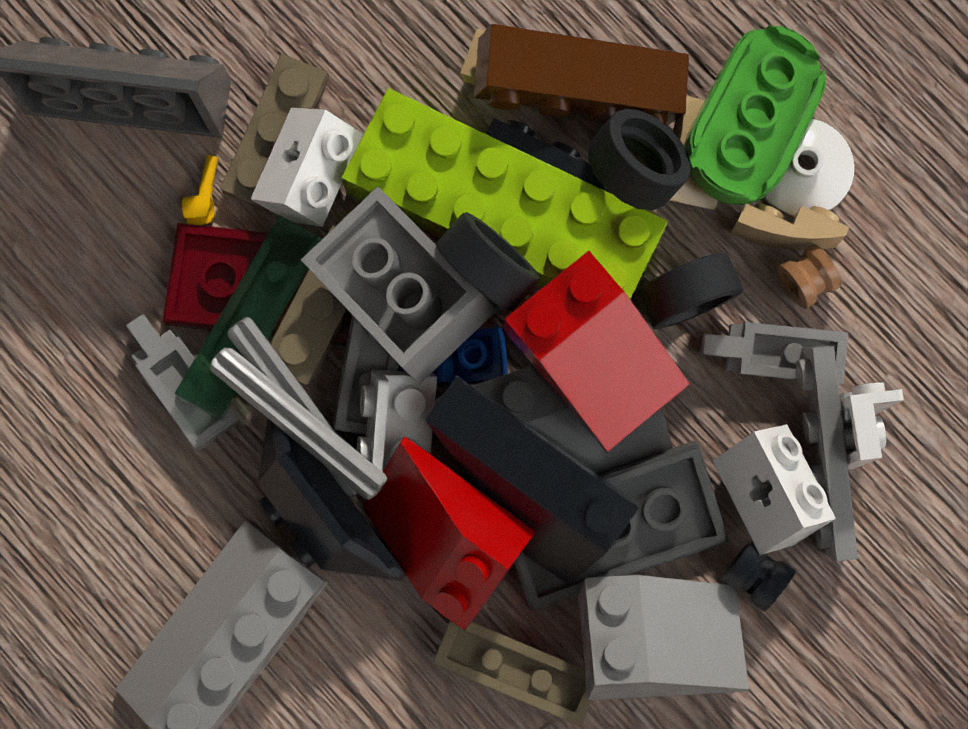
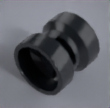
M751 539L737 554L721 579L733 589L742 588L750 595V602L765 612L788 586L796 570L783 560H773L767 553L760 555Z

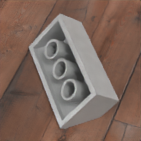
M245 520L115 690L151 729H219L329 582Z

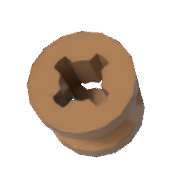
M816 244L805 248L802 257L795 262L787 260L777 267L779 277L785 289L793 300L804 309L812 306L816 302L817 296L822 292L832 293L842 286L839 272L824 250Z

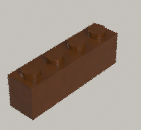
M491 24L478 38L474 98L489 100L491 107L503 110L518 109L520 105L539 107V113L552 117L568 116L570 112L588 114V120L605 124L615 112L624 109L639 110L657 118L664 125L668 126L686 114L689 54Z

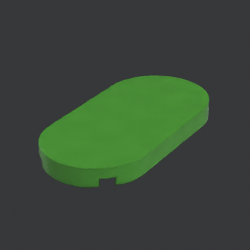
M768 26L766 29H754L745 33L729 52L687 133L684 147L690 161V175L706 194L718 201L733 205L751 204L764 198L779 184L824 94L826 77L824 69L821 71L820 65L817 62L820 56L814 46L794 30L782 26Z

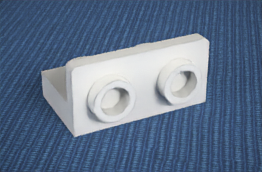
M371 370L370 385L362 386L360 396L361 417H368L366 437H358L356 451L383 472L400 441L405 436L431 454L433 430L425 418L435 405L437 376L431 373L419 384L406 371Z
M870 383L852 387V392L840 395L848 470L882 458L881 449H884L886 446V431L881 417H875V414L904 401L902 389L885 391L884 383Z

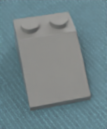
M379 187L375 188L301 259L379 344L419 384L496 312L490 301L469 284L445 260L437 246Z
M643 575L584 578L578 600L588 700L747 692L749 690L736 589L727 584Z

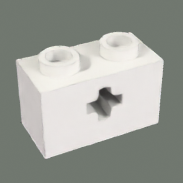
M291 108L251 200L289 222L323 227L341 186V177L363 134L327 110Z
M788 425L754 431L713 460L760 555L793 546L836 519L827 502L825 491L817 483L802 454L801 445L792 435Z

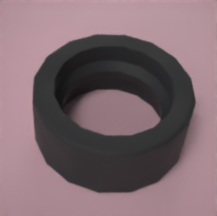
M624 109L615 112L588 145V160L595 176L620 201L637 209L655 210L663 207L686 183L691 174L690 161L682 142L671 129L657 118L639 110ZM629 150L643 159L650 169L637 161Z
M468 212L462 213L436 243L439 252L445 260L469 284L486 298L508 311H512L540 280L536 270L511 244L483 221Z
M719 252L676 267L647 282L638 289L637 293L653 329H662L692 319L725 304L741 294L743 287L728 253Z

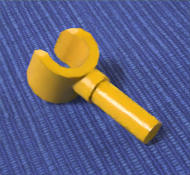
M206 156L199 185V195L182 197V212L184 218L187 219V224H209L215 218L212 187L218 164V157Z

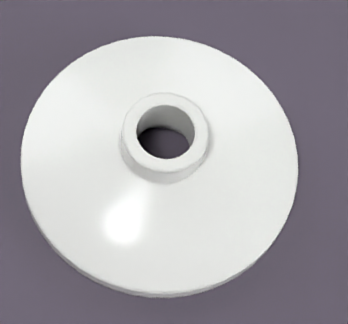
M811 119L783 178L764 199L775 209L791 216H795L801 206L808 209L812 206H818L827 210L837 206L849 191L854 177L853 155L843 136L828 124ZM801 155L812 157L815 161V168L812 170L803 169L798 163V157Z

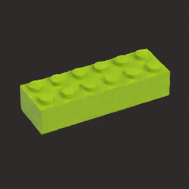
M390 88L384 94L341 177L346 194L361 201L375 188L379 187L419 229L438 238L445 234L462 213L468 212L502 236L530 263L540 277V280L535 285L541 288L587 251H590L631 300L668 224L667 220L651 212L632 207L620 201L609 192Z

